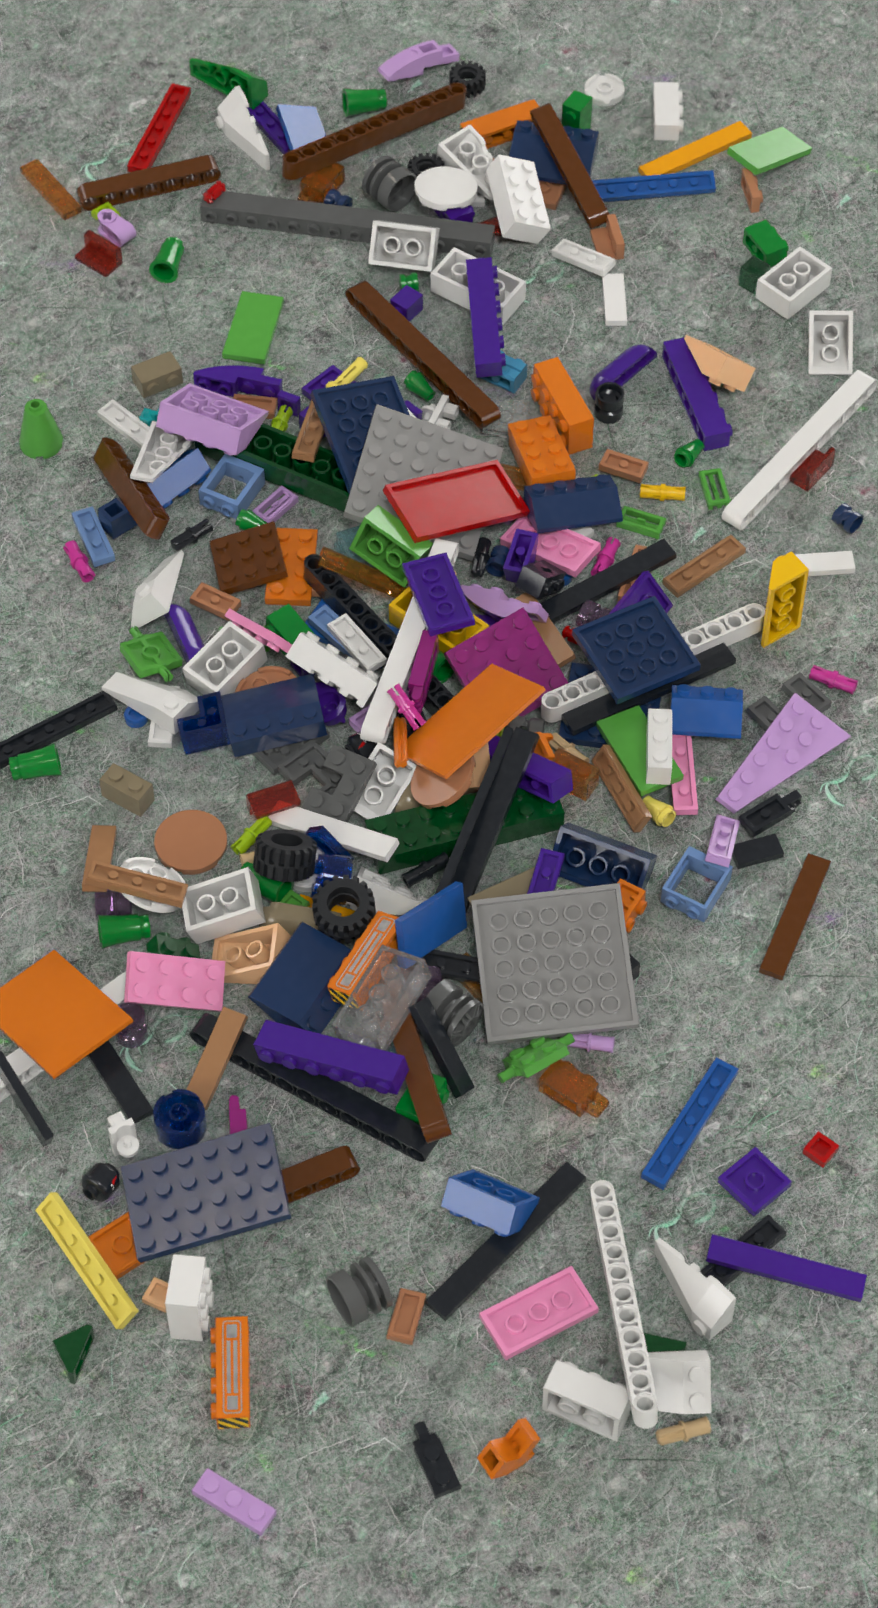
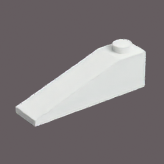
M468 125L438 144L437 157L440 156L445 166L459 168L471 174L477 182V192L492 201L493 197L486 169L493 162V157L485 146L484 138L471 125Z
M152 421L131 472L130 479L153 483L191 446L192 441L184 439V436L166 433L164 429L156 427V421Z
M116 672L102 686L103 691L174 735L205 704L203 700L187 690Z
M362 866L358 872L359 883L362 881L366 882L368 888H371L373 892L376 913L379 910L387 914L404 915L428 899L424 896L416 898L409 888L405 886L394 887L389 883L391 879ZM346 902L350 904L351 909L355 911L358 909L355 904Z
M661 1238L655 1240L654 1254L680 1301L692 1328L700 1336L704 1335L710 1341L732 1322L736 1297L712 1275L708 1278L703 1276L700 1272V1267L694 1262L691 1265L685 1263L682 1254Z

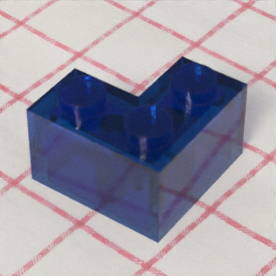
M220 691L197 696L200 714L177 719L185 755L230 745Z

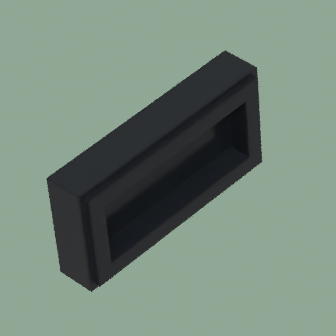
M775 833L734 844L732 857L737 869L783 858L784 851Z

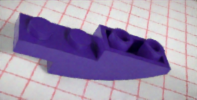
M227 365L204 368L193 373L194 385L224 396L234 397V394L244 392L246 394L277 398L280 390L283 391L282 379L265 376L264 368Z

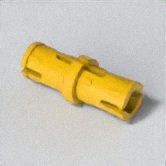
M661 483V485L641 484L640 498L660 499L663 502L664 500L685 501L686 487L665 486L666 484Z

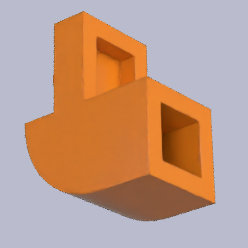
M526 1417L518 1419L505 1437L489 1441L477 1456V1459L491 1479L502 1477L528 1462L535 1455L533 1449L541 1439Z

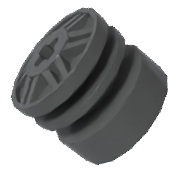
M388 155L381 156L365 172L362 188L366 194L377 200L386 209L396 212L404 208L415 195L414 184L417 176Z
M449 979L442 980L427 995L453 1046H458L477 1026L484 1010V1004L474 999L469 993L463 995V989Z
M368 1256L361 1258L359 1264L354 1262L350 1265L351 1276L341 1269L326 1278V1286L339 1314L350 1327H354L369 1318L367 1306L373 1313L378 1314L382 1311L381 1307L387 1309L393 1305V1298L384 1275Z

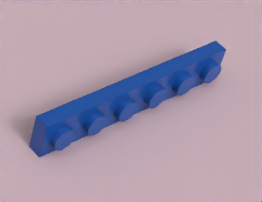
M713 170L592 180L603 202L715 193L716 191Z
M717 1057L715 1058L641 1173L643 1180L662 1190L665 1189L736 1078L738 1068Z

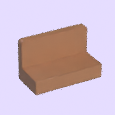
M616 214L607 215L606 227L590 230L595 251L615 260L624 259L625 243Z

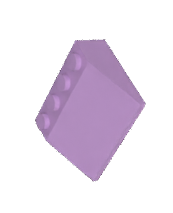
M189 383L160 402L156 427L164 429V432L184 436V439L188 441L203 443L205 447L223 450L227 455H237L246 449L268 416L269 411Z

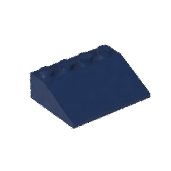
M518 120L514 130L509 157L534 162L539 181L566 184L534 123L528 120ZM563 126L591 177L598 151L599 131Z
M313 674L222 695L226 726L235 758L328 735Z
M301 922L248 998L277 1023L321 1034L341 1006V1004L332 1000L327 987L329 980L337 973L343 959L349 955L351 949L308 924Z

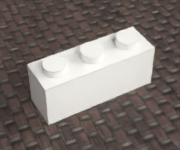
M654 82V140L679 141V132H683V120L680 119L683 117V105H679V103H682V91H679L678 82Z
M648 709L646 784L670 785L672 773V709Z

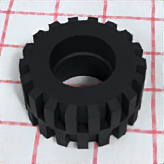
M275 829L264 831L256 837L253 868L259 875L276 881L297 882L306 880L314 874L317 842L312 837L294 830Z
M338 875L333 876V880H325L323 882L324 887L319 886L316 889L317 894L313 896L312 909L315 925L318 926V931L325 933L330 938H334L339 943L341 940H345V944H350V940L355 939L356 941L361 937L360 935L363 934L371 919L376 915L375 899L371 888H368L367 883L364 881L359 883L358 877L354 876L352 879H349V875H343V878H338ZM341 902H350L358 907L353 914L346 917L336 916L330 912L335 905Z

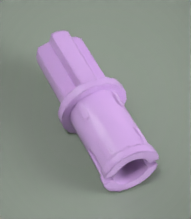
M592 1033L573 1035L575 1042L567 1046L587 1049V1052L597 1050L613 1053L615 1037L592 1035Z

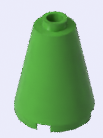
M32 399L24 407L19 436L20 449L24 455L33 459L42 456L43 459L50 458L61 450L63 435L47 404L41 399Z

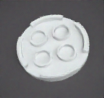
M441 166L430 168L420 173L415 180L414 191L423 205L435 210L447 211V208H465L469 206L477 196V182L471 174L462 169Z
M129 858L120 866L185 883L176 870L172 867L167 869L162 865L154 863L155 859ZM122 893L135 905L152 912L170 913L180 909L179 907Z

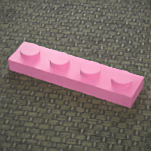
M230 608L226 612L225 617L231 620L233 624L278 653L281 649L288 653L292 647V644L279 635Z
M672 735V758L684 775L683 780L671 784L673 808L676 815H698L692 738L687 735Z

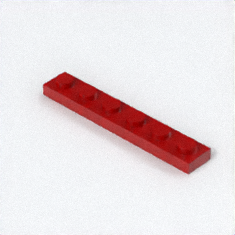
M171 83L127 164V171L134 172L152 167L191 95V87Z

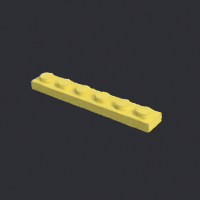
M50 1192L35 1211L116 1329H124L139 1312L59 1194L57 1192Z

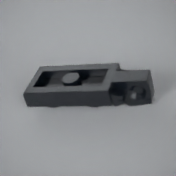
M797 790L786 796L777 793L741 814L738 820L751 837L754 838L794 813L795 808L801 804L802 795Z
M424 1421L414 1424V1433L417 1437V1440L413 1441L414 1453L434 1498L437 1499L461 1489V1484L436 1432L430 1434Z

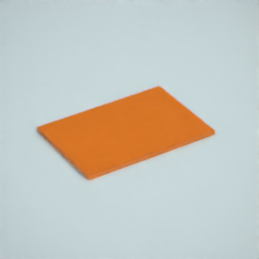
M490 664L428 719L425 724L407 738L408 760L445 779L449 778L546 691L545 688L499 666Z
M55 950L48 953L0 988V1030L53 1079L60 1076L134 1022L124 1010Z

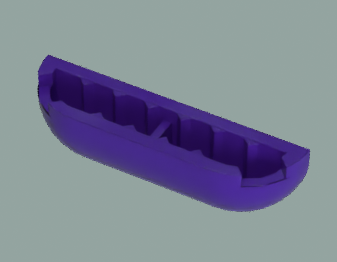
M642 344L627 348L594 376L589 388L591 397L595 400L597 387L605 382H614L622 387L657 357V352L653 348Z
M171 604L169 612L164 614L187 664L205 645L189 612L182 606Z

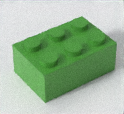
M377 505L364 517L349 549L405 588L408 582L402 569V563L426 558L433 543L429 540L414 543L401 520Z

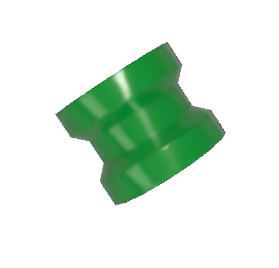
M412 272L410 275L399 274L400 290L405 285H408L419 292L416 272Z

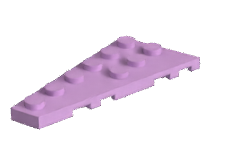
M794 693L715 800L735 814L784 780H787L813 763L819 757L848 740L851 736L798 694Z

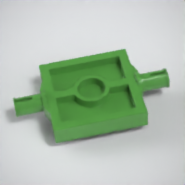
M137 626L131 627L129 633L133 636V639L120 643V652L140 679L159 673L165 682L171 681L173 674L169 670L181 667L183 661L162 631L153 634H142Z
M568 1033L555 1040L544 1038V1036L535 1038L524 1048H517L511 1051L509 1056L502 1060L506 1070L497 1074L499 1081L504 1083L514 1076L529 1078L570 1054L567 1046L575 1042L573 1035Z

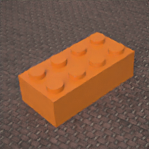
M555 357L534 364L533 374H531L533 389H531L532 399L534 402H538L542 416L551 415L568 454L571 455L592 448L594 417L560 359Z
M551 415L508 424V444L527 486L536 483L544 484L558 480L576 479V469Z

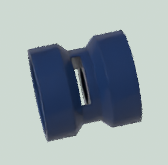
M331 189L324 199V204L352 207L353 199L347 195H341L340 191L336 189Z
M842 503L832 515V521L837 525H842L843 529L849 534L854 533L861 526L864 519L863 515L859 512H853L852 507L847 503Z
M503 545L493 547L490 554L491 558L488 559L485 566L488 573L495 577L505 576L503 567L509 552L508 547Z

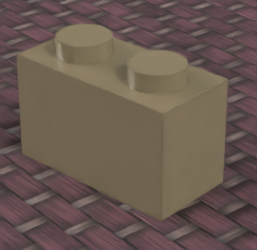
M171 351L131 366L132 381L143 398L183 383L182 368Z
M115 763L99 779L103 797L140 817L155 801L152 783Z

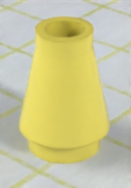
M649 795L643 799L652 815L653 821L658 826L668 827L673 823L676 817L673 806L656 800Z

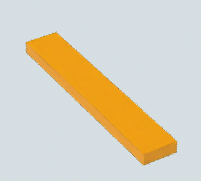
M738 121L639 166L638 172L641 176L676 173L716 155L730 146L751 139L752 132L741 121Z

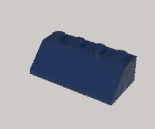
M610 474L524 486L523 500L530 510L527 517L537 533L623 521L618 488Z
M569 822L560 826L553 851L565 853L559 877L586 887L615 884L621 878L645 890L657 859L655 854Z

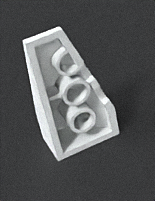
M236 86L217 107L218 116L215 117L217 127L219 129L222 128L228 139L263 169L268 171L270 170L268 150L261 133L257 132L254 116L249 114L247 109L249 107L248 101L240 86Z
M182 550L164 559L144 582L137 587L133 602L131 627L137 626L139 628L169 612L184 556Z

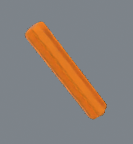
M396 717L393 724L394 765L397 768H405L408 761L407 720L404 717Z

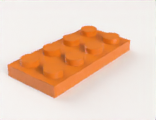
M277 528L288 577L266 583L265 604L311 606L312 587L304 579V560L308 555L316 554L318 529Z

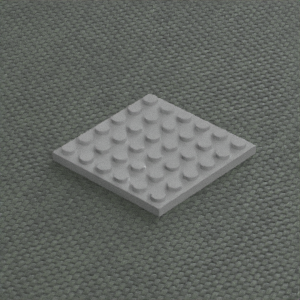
M377 404L343 517L362 523L364 517L379 505L400 520L382 491L386 484L497 459L500 463L503 448ZM482 527L439 537L438 539L459 543L458 556L472 561Z
M620 883L471 900L488 1045L528 1041L543 1036L544 1038L562 1037L568 1033L579 1035L639 1028Z

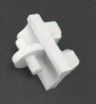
M444 394L441 396L437 406L430 404V406L424 405L421 408L423 411L422 420L447 429H451V421L446 420L445 417L456 420L459 414V406L449 403V396Z
M122 1112L109 1116L107 1118L110 1126L108 1133L114 1156L121 1155L126 1158L135 1156L139 1151L140 1145L137 1140L134 1121L132 1118L125 1120Z

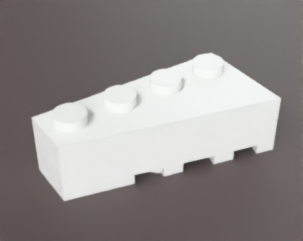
M308 631L307 634L301 632L285 657L309 673L317 674V677L327 685L336 686L339 693L345 697L355 698L357 700L356 704L360 707H367L373 699L380 676L370 669H367L365 672L358 667L360 663L349 656L347 659L339 655L340 650L331 644L324 646L318 642L320 638L312 632Z

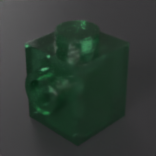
M753 255L740 267L738 285L756 295L757 280L770 270V265Z

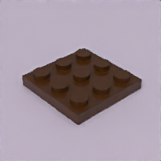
M274 521L209 541L220 591L230 595L288 577Z

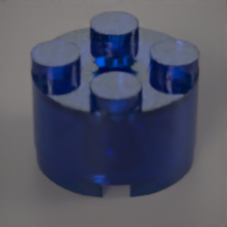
M326 852L318 854L314 868V874L318 876L317 878L315 877V881L312 883L310 897L313 898L314 894H317L316 889L319 886L324 887L323 882L325 880L332 881L333 876L338 875V878H343V875H349V879H351L353 869L351 861L353 857ZM341 902V903H338V904H339V905H345L346 902Z
M176 1089L166 1096H161L155 1103L153 1109L154 1123L158 1140L172 1149H182L196 1145L203 1139L207 1130L204 1105L197 1094L185 1089Z

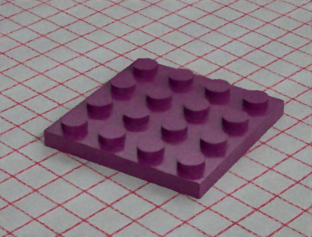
M524 607L444 653L445 658L463 688L490 664L499 666L543 686L546 691L523 710L519 716H525L540 707L542 697L547 692L568 684L567 679Z

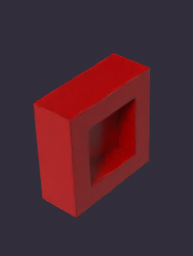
M818 1131L803 1148L802 1154L824 1168L839 1150V1145Z

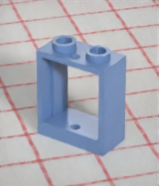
M224 454L198 490L200 505L220 512L227 517L237 519L242 509L247 510L264 486V469L231 455ZM225 475L247 484L236 500L214 491Z
M689 846L664 884L660 902L664 903L668 908L685 913L692 919L705 922L730 882L733 866L724 867L705 861V853ZM688 869L717 882L704 905L675 892Z

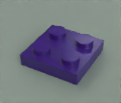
M757 1147L753 1148L718 1177V1183L753 1217L792 1185V1181Z

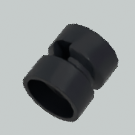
M614 382L600 384L596 389L595 417L602 423L614 424L623 416L624 389Z

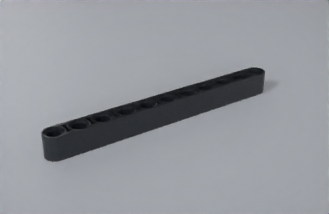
M317 554L308 555L304 560L305 581L339 617L346 613L383 653L388 661L397 635L323 557ZM434 674L432 675L424 708L432 716L454 697Z
M204 1013L190 1031L191 1039L205 1048L218 1018L209 1013ZM243 1031L241 1032L230 1057V1062L419 1162H425L439 1140L427 1144L420 1124L352 1088L330 1079L328 1076L312 1075L298 1068L289 1069L279 1063H266L258 1057L253 1045L256 1038Z

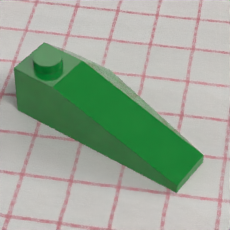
M195 58L189 59L191 76L227 96L236 86H240L248 101L249 108L252 110L268 97L267 81L252 72Z

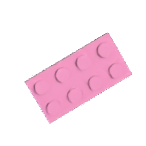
M528 517L517 519L500 538V545L510 549L516 528L537 533ZM569 529L538 533L536 561L544 560L576 578L601 550V543Z
M135 951L127 952L124 1003L220 1012L223 1008L225 961Z
M570 1266L480 1312L479 1318L504 1359L508 1360L597 1314L599 1308L574 1268Z

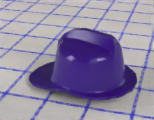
M316 682L325 725L334 726L340 722L345 723L344 717L347 713L345 696L324 682Z

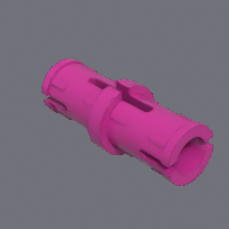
M609 537L603 550L598 552L597 561L590 572L591 576L613 565L615 561L614 556L621 545L617 538H614L611 544L613 537Z
M68 541L63 549L70 558V565L73 569L77 570L83 582L92 581L95 573L88 563V557L81 552L76 541Z
M813 665L809 675V679L826 684L830 689H840L852 695L858 685V680L839 674V671L826 670L817 665Z
M398 683L394 688L399 695L395 693L393 688L389 689L387 693L398 706V712L400 714L403 713L413 731H415L419 726L414 718H416L421 726L426 721L415 708L414 704L416 703L408 698L400 683Z

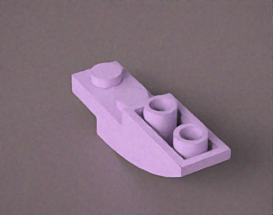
M430 40L399 52L384 62L378 68V71L387 81L413 78L414 76L423 75L425 67L429 68L435 65L459 61L460 54L451 44L439 46L434 40Z
M471 584L470 586L461 585L466 597L482 612L497 621L524 607L532 621L547 622L549 614L542 608L540 603L534 601L522 603L517 599L508 598L504 591L498 587L486 589L477 584Z

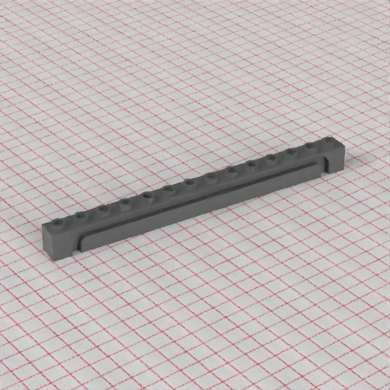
M229 191L222 192L210 204L202 199L200 205L201 221L366 243H371L374 220L439 228L437 252L449 253L455 247L469 255L483 258L491 257L495 241V225Z

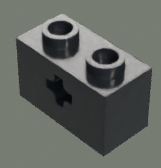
M544 560L523 566L515 586L539 599L560 592L565 584L563 579L566 572Z

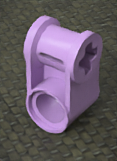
M103 209L98 213L97 217L100 222L98 232L115 247L120 248L136 236V230L133 225L113 210Z

